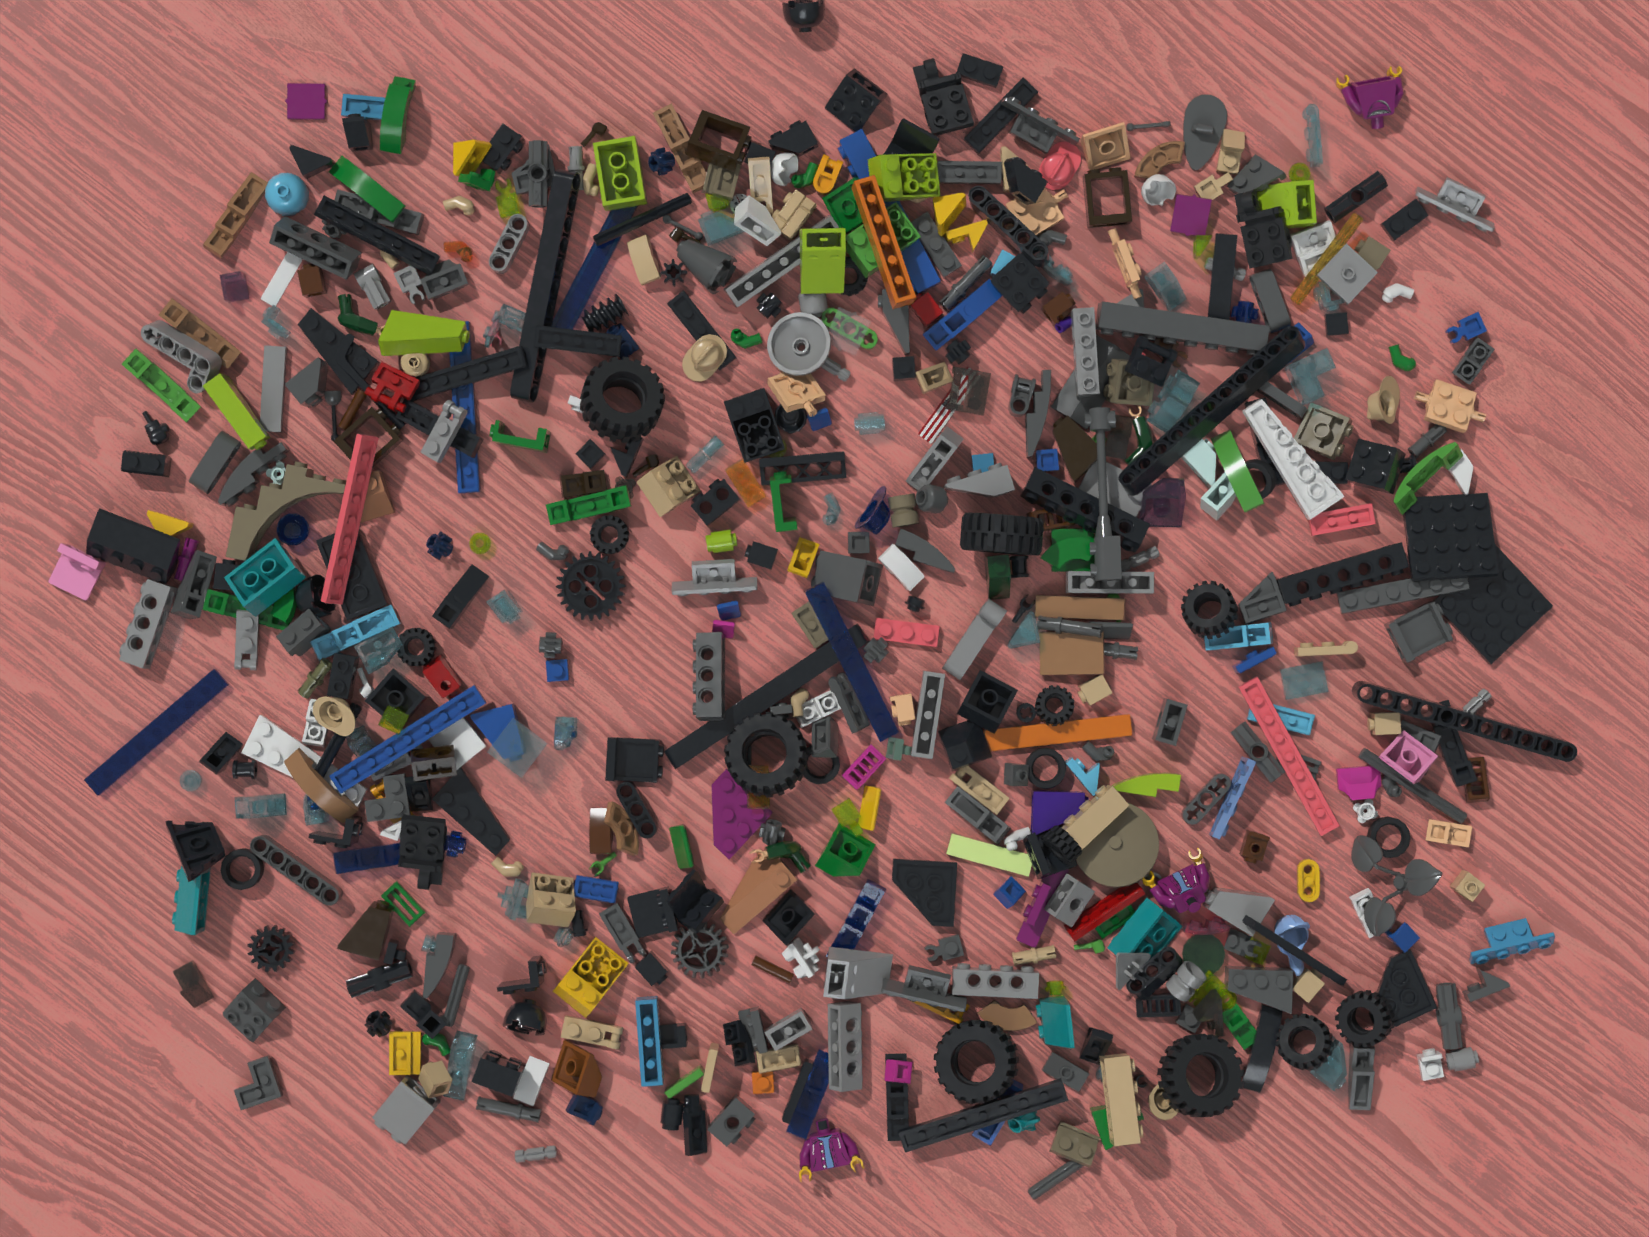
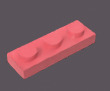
M1372 503L1321 512L1311 520H1308L1311 536L1376 524Z
M876 618L873 637L878 640L882 637L886 641L937 647L940 626Z

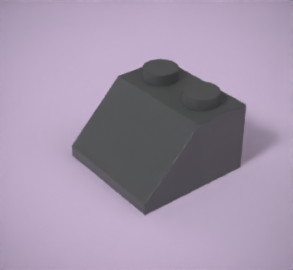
M319 357L285 383V386L297 401L308 408L310 406L314 408L323 401L324 391H326L329 365Z

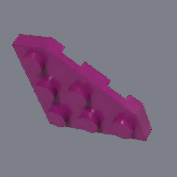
M727 769L712 784L714 846L730 860L757 831L761 823H764L773 813L753 793H747L742 787L737 785Z

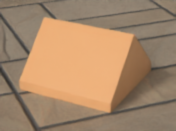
M1124 122L1084 134L1080 139L1089 170L1099 169L1131 159Z

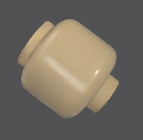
M406 354L401 357V367L406 374L419 377L426 374L429 370L430 359L427 354Z

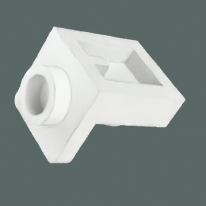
M1434 1048L1422 1050V1054H1417L1421 1080L1423 1081L1444 1077L1441 1063L1442 1053L1435 1051Z

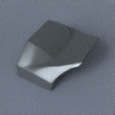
M449 259L436 264L431 275L426 274L424 278L420 279L429 300L445 296L469 285L461 264H455Z

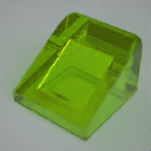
M705 194L710 212L730 208L729 200Z
M1197 235L1193 239L1194 259H1198L1201 256L1212 235Z
M387 706L378 725L400 734L409 715L392 706Z
M1251 937L1250 940L1258 941L1262 944L1261 947L1256 945L1253 947V953L1258 956L1254 958L1245 954L1243 957L1263 965L1271 946Z

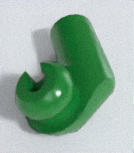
M809 162L806 173L792 176L791 183L793 186L801 189L811 185L819 165Z
M734 329L731 332V340L741 348L746 349L762 343L759 333L747 336L740 329Z
M1399 344L1388 347L1392 363L1395 367L1403 371H1411L1416 367V361L1413 358H1408L1401 354Z
M438 1033L433 1039L427 1034L422 1036V1042L425 1045L437 1046L442 1056L452 1052L443 1034Z

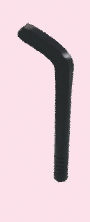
M347 334L337 349L335 359L337 364L365 392L367 387H372L345 359L347 350L355 337L352 334ZM373 401L399 430L406 425L402 420L395 417L396 413L389 409L388 405Z

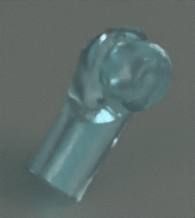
M830 493L823 497L828 506L827 513L822 518L826 525L835 524L841 511L833 493Z

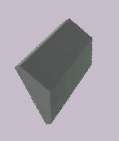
M1097 335L1100 394L1098 396L1076 397L1075 371L1073 370L1051 406L1052 409L1066 417L1068 415L1076 424L1086 430L1088 427H1085V414H1089V409L1101 407L1106 400L1104 387L1109 382V376L1106 372L1107 365L1111 363L1112 359L1129 360L1130 355L1115 344Z

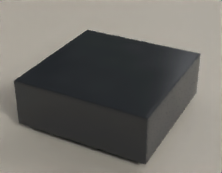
M1347 312L1324 315L1326 336L1349 334Z
M591 439L576 452V455L590 469L606 455Z

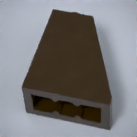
M1067 415L1064 419L1060 417L1053 424L1054 429L1052 431L1070 479L1075 484L1097 461V443Z
M383 900L374 901L341 940L337 949L379 960L383 955L395 906H391L390 903Z

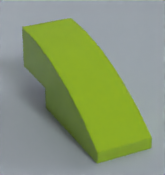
M1149 773L1124 779L1112 786L1119 792L1156 797L1157 789L1179 792L1181 775L1176 773Z

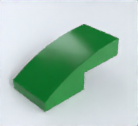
M1235 1003L1219 1016L1243 1050L1253 1044L1256 1029L1237 1003Z

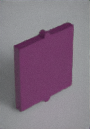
M287 83V99L285 100L287 103V119L325 120V104H327L325 84Z
M1177 194L1170 231L1184 233L1186 236L1196 235L1205 237L1212 199L1196 197L1195 194L1192 196Z

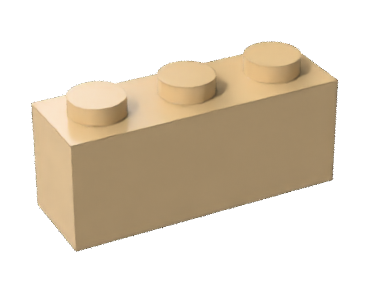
M1111 785L1101 786L1095 792L1096 796L1091 801L1086 800L1079 807L1080 811L1075 816L1072 814L1063 822L1065 825L1062 828L1065 832L1069 833L1070 837L1074 838V841L1079 844L1078 846L1081 849L1085 848L1129 806L1126 800Z

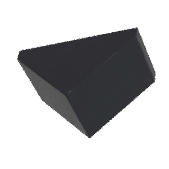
M290 145L289 149L302 176L306 179L333 167L335 161L329 157Z

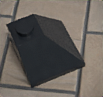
M967 720L938 731L951 771L992 758L982 727Z

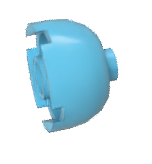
M280 173L268 181L265 188V198L268 206L277 214L294 216L306 208L309 201V190L299 176L292 173Z

